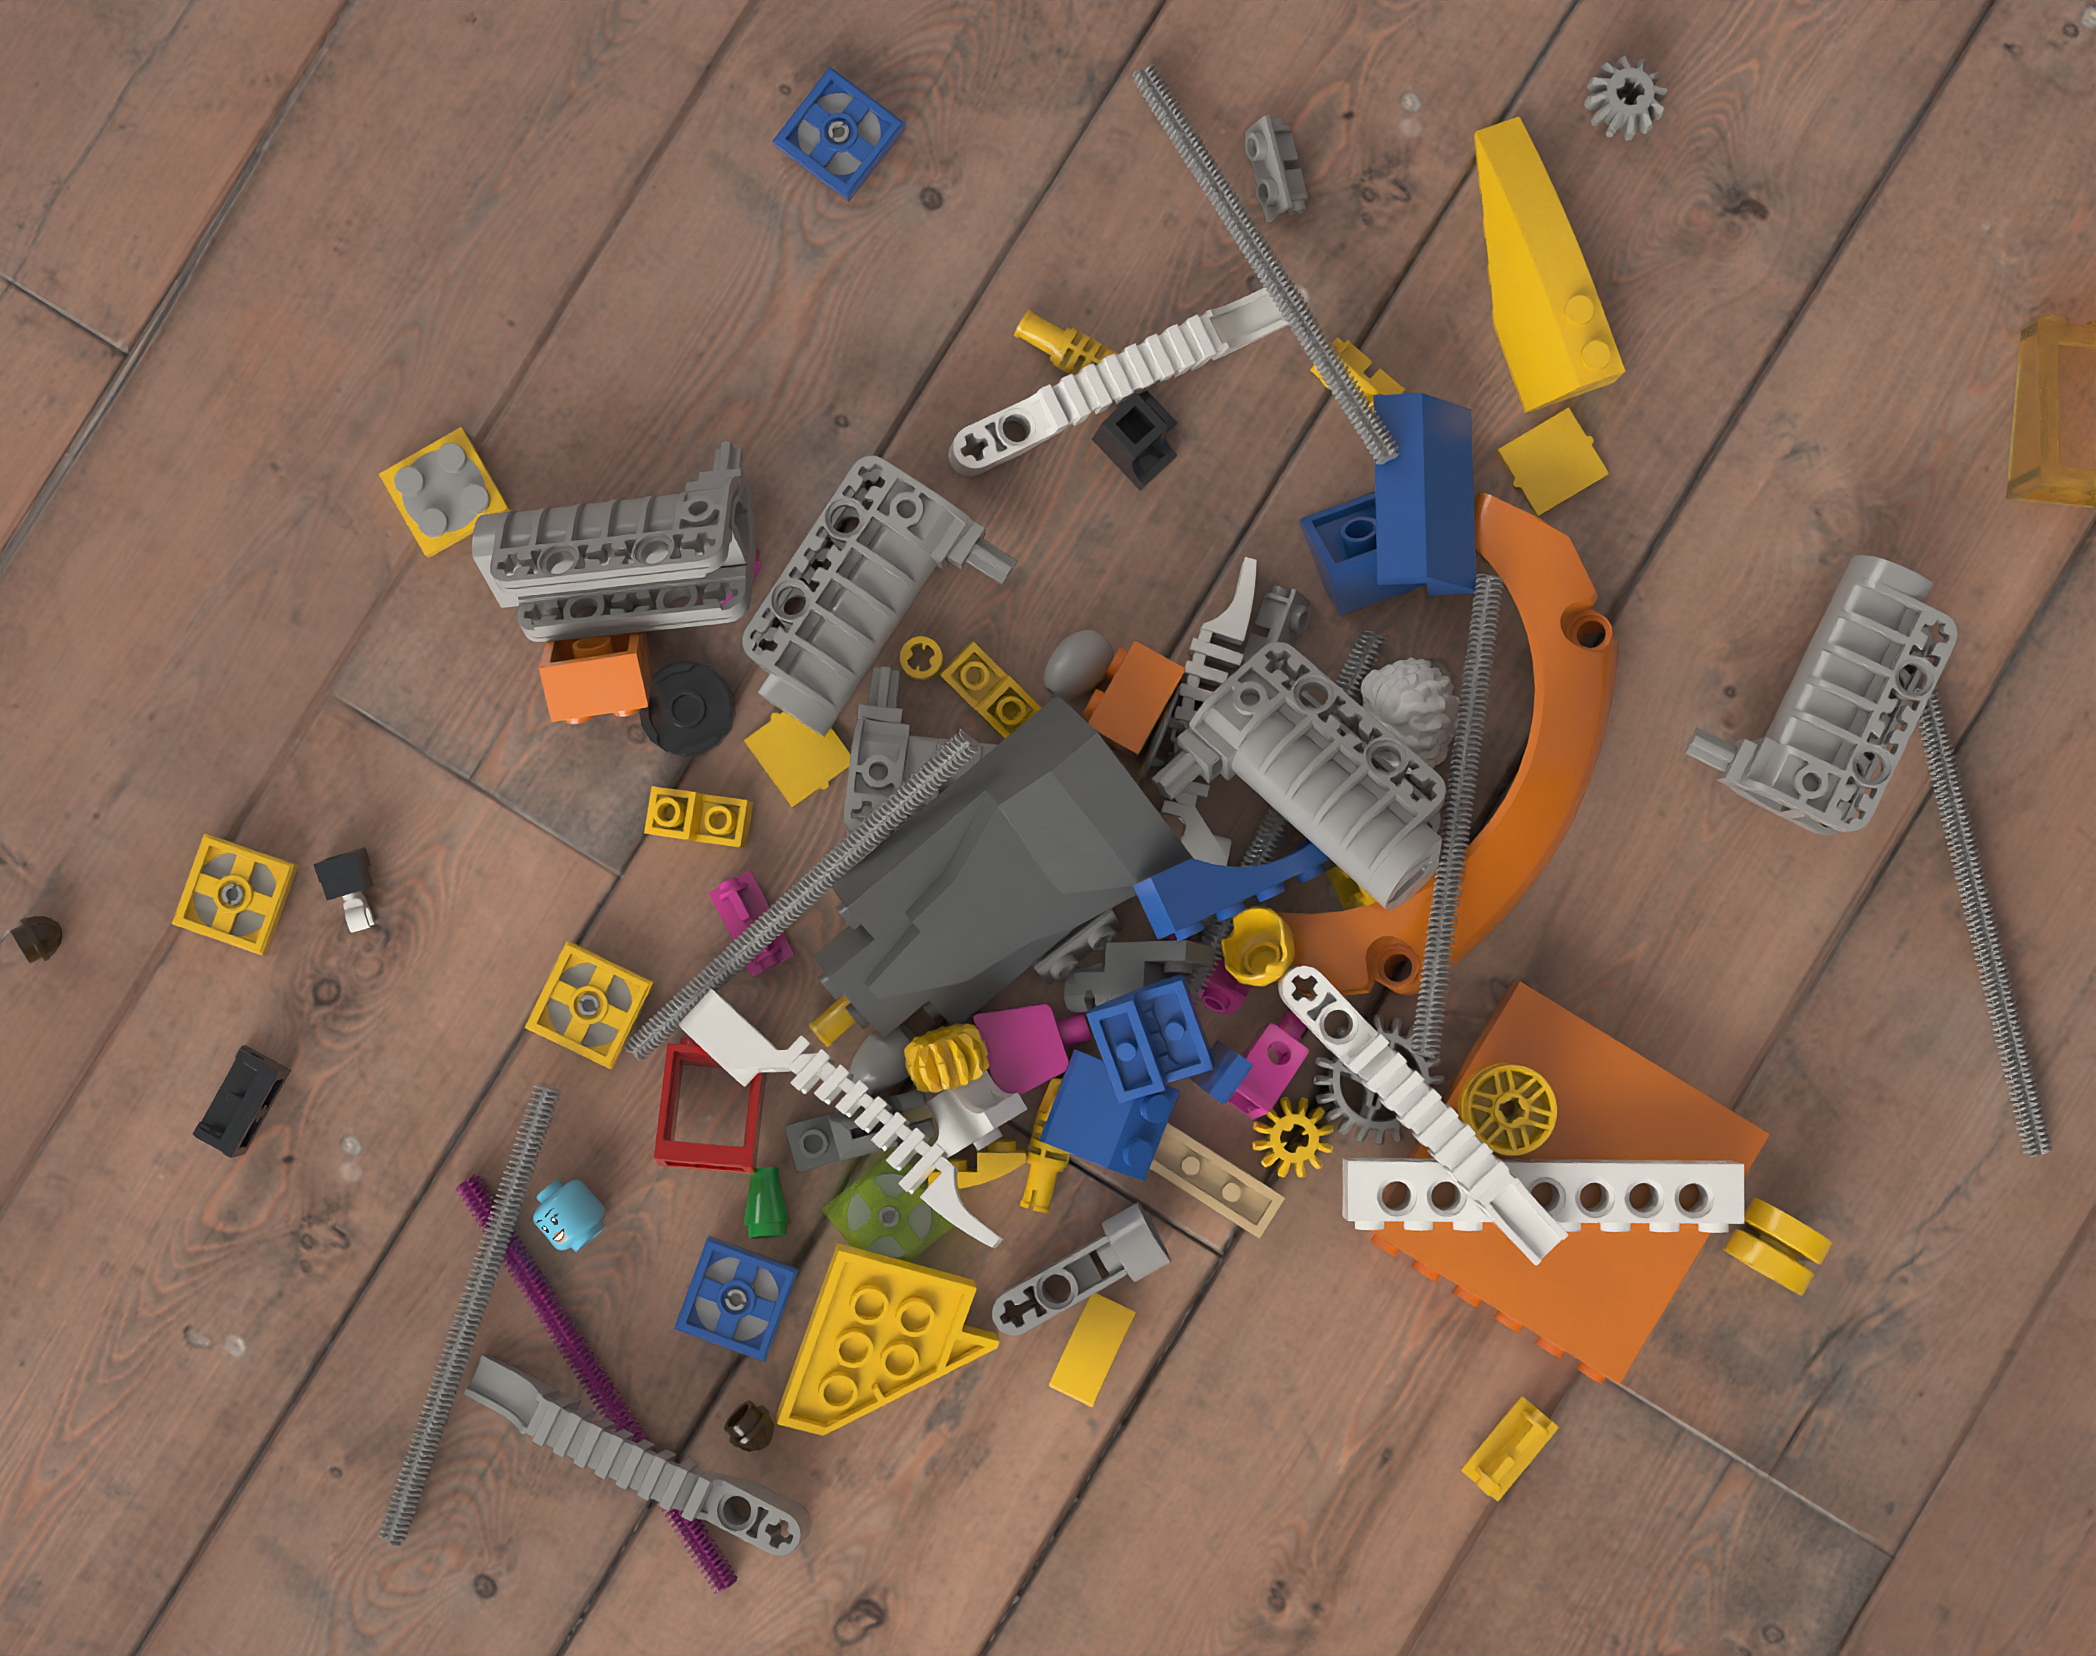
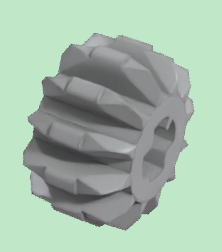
M1626 55L1618 59L1616 67L1606 62L1598 70L1599 77H1592L1587 84V88L1592 95L1586 98L1584 106L1586 109L1597 111L1591 119V126H1597L1603 122L1608 124L1609 126L1605 130L1607 138L1613 137L1617 129H1621L1622 136L1626 141L1631 140L1635 136L1636 129L1643 134H1647L1653 128L1652 120H1659L1665 112V108L1659 102L1663 101L1668 95L1667 88L1654 86L1660 79L1661 74L1660 71H1653L1650 74L1643 71L1646 67L1645 58L1640 59L1634 68L1631 67ZM1620 92H1625L1628 94L1626 98L1624 97L1622 100L1618 98V94ZM1633 98L1634 102L1632 105L1624 103L1626 99Z

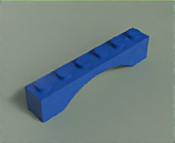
M1306 838L1293 852L1269 864L1233 867L1214 865L1191 858L1133 887L1157 939L1175 933L1177 940L1181 941L1204 930L1205 927L1201 921L1204 918L1216 914L1218 921H1223L1246 910L1242 901L1255 894L1259 903L1286 891L1283 881L1295 875L1299 884L1326 872L1322 863L1330 858Z

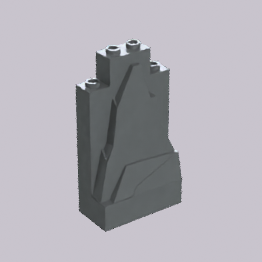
M1057 695L830 886L842 901L835 909L849 926L813 955L824 971L818 976V979L836 1000L843 994L851 1003L845 1008L862 1029L867 1028L871 1024L883 1038L921 1006L934 1021L943 1016L951 1026L956 1023L963 1024L1077 926L1137 895L1133 887L1134 885L1193 857L1098 732Z

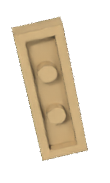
M1167 1122L1150 1169L1260 1239L1285 1200V1197Z

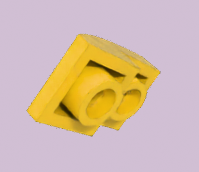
M972 640L938 673L1004 739L1041 709Z
M651 786L644 833L747 849L754 802Z
M997 1139L987 1145V1148L977 1150V1167H968L967 1159L947 1158V1160L958 1168L957 1182L958 1189L994 1180L1026 1163V1148H1016V1140ZM935 1168L928 1176V1187L942 1173L939 1169Z
M1098 1293L1091 1295L1068 1341L1049 1386L1093 1408L1114 1365V1360L1136 1317V1312Z

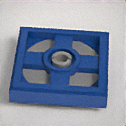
M829 67L772 142L776 148L849 202L904 132L906 124L832 67Z
M708 1236L674 1329L765 1362L800 1268Z

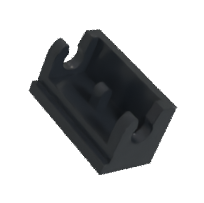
M242 1045L235 1056L236 1060L204 1118L192 1133L199 1140L223 1152L224 1155L230 1158L245 1155L291 1072L287 1067L246 1045Z

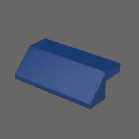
M1424 393L1374 395V411H1377L1374 418L1380 416L1377 423L1383 421L1380 427L1382 428L1386 425V430L1383 432L1385 433L1389 430V435L1386 437L1393 436L1390 443L1395 440L1393 448L1399 446L1396 452L1400 453L1395 459H1391L1384 464H1376L1378 459H1375L1378 585L1427 583L1428 596L1474 594L1477 589H1475L1476 555L1471 409Z

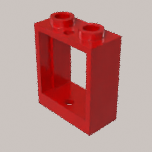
M691 1037L681 1038L680 1044L667 1043L654 1151L656 1163L664 1167L755 1174L767 1072L757 1073L750 1082L743 1147L674 1141L683 1065L723 1067Z

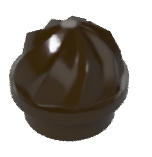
M33 916L21 919L22 925L11 930V934L28 962L31 964L41 958L44 961L51 959L50 957L61 945L63 936L60 924L46 916Z
M746 1401L729 1416L724 1425V1430L730 1435L729 1441L734 1447L751 1452L761 1450L770 1444L774 1434V1423L769 1416L768 1409L762 1405L757 1407L752 1401Z

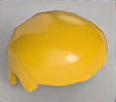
M1253 906L1234 915L1232 918L1234 927L1229 937L1221 940L1226 970L1241 984L1266 986L1283 976L1290 968L1295 957L1294 936L1285 921L1272 908Z

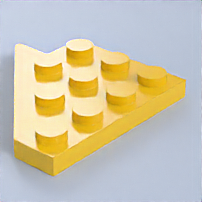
M837 1243L776 1414L777 1424L824 1436L997 1349L1000 1343L997 1333L964 1325L977 1290L975 1280Z

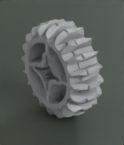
M1373 1015L1371 1026L1385 1037L1389 1042L1388 1046L1395 1051L1396 1046L1399 1045L1406 1051L1413 1062L1415 1070L1425 1079L1423 1082L1427 1086L1429 1084L1439 1085L1444 1083L1443 1075L1429 1074L1428 1068L1441 1064L1439 1056H1435L1438 1059H1433L1411 1053L1413 1052L1411 1047L1414 1045L1411 1042L1415 1039L1412 1035L1416 1033V1031H1413V1028L1416 1027L1415 1025L1409 1026L1401 1035L1399 1034L1402 1026L1401 1018L1393 1017L1389 1022L1388 1029L1384 1030L1382 1015ZM1339 1026L1336 1029L1339 1036L1343 1035L1347 1030L1344 1026ZM1335 1054L1331 1061L1324 1057H1316L1315 1064L1328 1068L1327 1076H1313V1083L1316 1085H1328V1091L1319 1093L1315 1099L1319 1104H1325L1330 1101L1334 1103V1106L1329 1108L1324 1114L1328 1121L1336 1119L1341 1114L1344 1116L1338 1126L1340 1133L1345 1135L1355 1124L1357 1125L1355 1140L1357 1142L1363 1143L1367 1138L1369 1130H1373V1140L1376 1145L1384 1144L1385 1130L1390 1131L1391 1137L1395 1142L1403 1141V1133L1400 1128L1403 1124L1395 1117L1397 1113L1387 1118L1374 1119L1376 1111L1380 1110L1382 1105L1378 1099L1381 1096L1377 1092H1371L1361 1082L1362 1078L1353 1073ZM1340 1075L1357 1081L1361 1086L1362 1099L1360 1103L1363 1105L1360 1115H1357L1344 1100L1340 1088Z

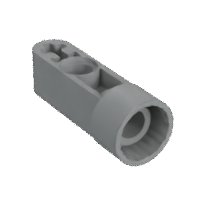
M1137 1202L1102 1222L1104 1234L1004 1290L994 1303L992 1309V1318L996 1327L1007 1335L1017 1336L1024 1334L1126 1275H1129L1134 1282H1137L1170 1263V1255L1141 1204ZM1095 1249L1109 1272L1105 1276H1102L1090 1255V1252ZM1054 1274L1067 1278L1071 1285L1070 1295L1062 1299L1050 1296L1045 1288L1046 1278ZM1033 1286L1038 1302L1026 1309L1022 1316L1023 1321H1020L1016 1315L1009 1318L1005 1313L1010 1306L1009 1300L1012 1299L1015 1305L1024 1303L1033 1295V1291L1028 1288ZM1040 1305H1041L1043 1308H1045V1310L1041 1311V1310H1040Z

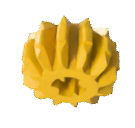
M956 1023L952 1026H941L939 1029L927 1031L923 1036L915 1037L904 1049L908 1075L913 1080L917 1090L922 1092L938 1093L946 1089L952 1090L960 1085H967L969 1081L979 1079L990 1066L985 1040L982 1039L976 1026L971 1024L962 1025Z
M1283 1096L1279 1098L1282 1113L1277 1115L1272 1108L1269 1113L1265 1114L1272 1120L1269 1125L1260 1121L1253 1122L1252 1128L1258 1132L1266 1133L1267 1138L1254 1140L1252 1147L1254 1150L1271 1148L1260 1160L1264 1167L1272 1165L1280 1158L1277 1166L1278 1176L1285 1177L1289 1171L1290 1163H1293L1296 1175L1299 1178H1303L1306 1176L1303 1161L1308 1159L1316 1169H1320L1323 1166L1322 1161L1314 1153L1316 1149L1325 1153H1331L1333 1146L1327 1142L1319 1141V1136L1329 1135L1334 1130L1331 1124L1314 1125L1325 1114L1321 1107L1313 1109L1305 1117L1308 1108L1307 1098L1300 1097L1295 1111L1292 1112L1288 1097ZM1294 1124L1301 1125L1298 1132L1305 1135L1303 1143H1294L1291 1150L1283 1148L1287 1142L1280 1139L1282 1131H1291Z

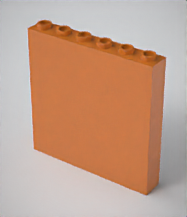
M1521 981L1511 982L1441 1099L1443 1103L1451 1106L1458 1114V1098L1465 1081L1476 1070L1492 1063L1504 1062L1530 1068L1548 1082L1554 1092L1557 1103V1119L1552 1133L1541 1146L1526 1154L1511 1156L1493 1151L1491 1154L1499 1159L1732 1160L1744 1164L1745 1177L1770 1136L1766 1131ZM1507 1101L1505 1104L1500 1103L1499 1110L1503 1112L1504 1116L1514 1113L1515 1107L1511 1105L1510 1101ZM1416 1139L1405 1158L1434 1157L1428 1152L1430 1148L1424 1146ZM1400 1181L1390 1182L1382 1195L1385 1206L1396 1207L1402 1204L1406 1198V1187ZM1446 1181L1437 1184L1431 1194L1434 1206L1442 1208L1450 1205L1455 1197V1189L1451 1182ZM1542 1182L1532 1189L1531 1195L1542 1207H1545L1552 1200L1553 1191L1548 1182ZM1589 1183L1581 1190L1580 1202L1585 1209L1593 1208L1600 1202L1602 1194L1597 1183ZM1645 1183L1634 1186L1629 1195L1631 1206L1634 1209L1644 1207L1650 1199V1190ZM1694 1183L1687 1184L1679 1193V1203L1683 1209L1692 1208L1699 1199V1191ZM1384 1221L1383 1230H1369L1374 1233L1370 1240L1372 1244L1393 1257L1396 1256L1399 1249L1416 1259L1411 1267L1434 1282H1437L1440 1275L1457 1284L1452 1293L1478 1308L1483 1300L1498 1310L1494 1319L1517 1333H1520L1523 1326L1539 1335L1535 1344L1557 1358L1561 1359L1564 1352L1574 1356L1581 1361L1576 1369L1601 1385L1606 1377L1619 1385L1621 1384L1711 1232L1698 1231V1223H1680L1679 1232L1650 1231L1649 1223H1630V1231L1608 1232L1600 1230V1223H1581V1231L1567 1232L1569 1236L1561 1240L1536 1266L1494 1222H1483V1230L1480 1231L1454 1230L1453 1222H1434V1230L1404 1229V1221Z

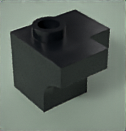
M1147 390L1140 394L1135 392L1101 423L1092 440L1141 491L1177 457V454L1169 445L1166 435L1174 429L1178 422Z

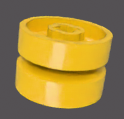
M1500 1062L1485 1065L1469 1076L1459 1094L1458 1114L1459 1119L1468 1124L1476 1133L1474 1136L1485 1142L1492 1151L1513 1156L1529 1153L1548 1139L1556 1123L1557 1103L1552 1088L1540 1074L1524 1066ZM1507 1101H1510L1511 1105L1515 1107L1514 1113L1504 1116L1503 1112L1499 1110L1500 1103L1505 1104Z
M1753 1197L1744 1212V1222L1760 1233V1237L1741 1229H1734L1723 1250L1766 1277L1803 1296L1815 1275L1798 1260L1801 1257L1815 1264H1822L1833 1242L1785 1212Z

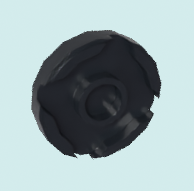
M690 661L669 664L654 673L649 705L639 711L641 726L650 741L665 752L682 757L704 755L718 747L731 731L736 713L733 693L724 678L708 666Z

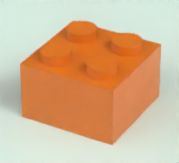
M646 632L545 642L539 672L551 722L565 720L569 724H578L592 719L594 715L613 713L616 716H629L639 712L642 708L648 707L654 669Z
M1135 640L1129 651L1120 646L1106 671V678L1112 680L1105 693L1096 689L1083 712L1082 718L1098 732L1109 747L1135 761L1186 669Z

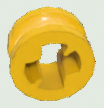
M917 636L909 639L903 645L900 651V663L902 669L909 677L918 681H926L934 678L940 672L943 666V655L939 645L934 640L924 636ZM918 646H922L924 652H926L928 647L935 654L929 659L931 668L923 672L920 666H917L916 670H914L908 663L914 658L912 650Z

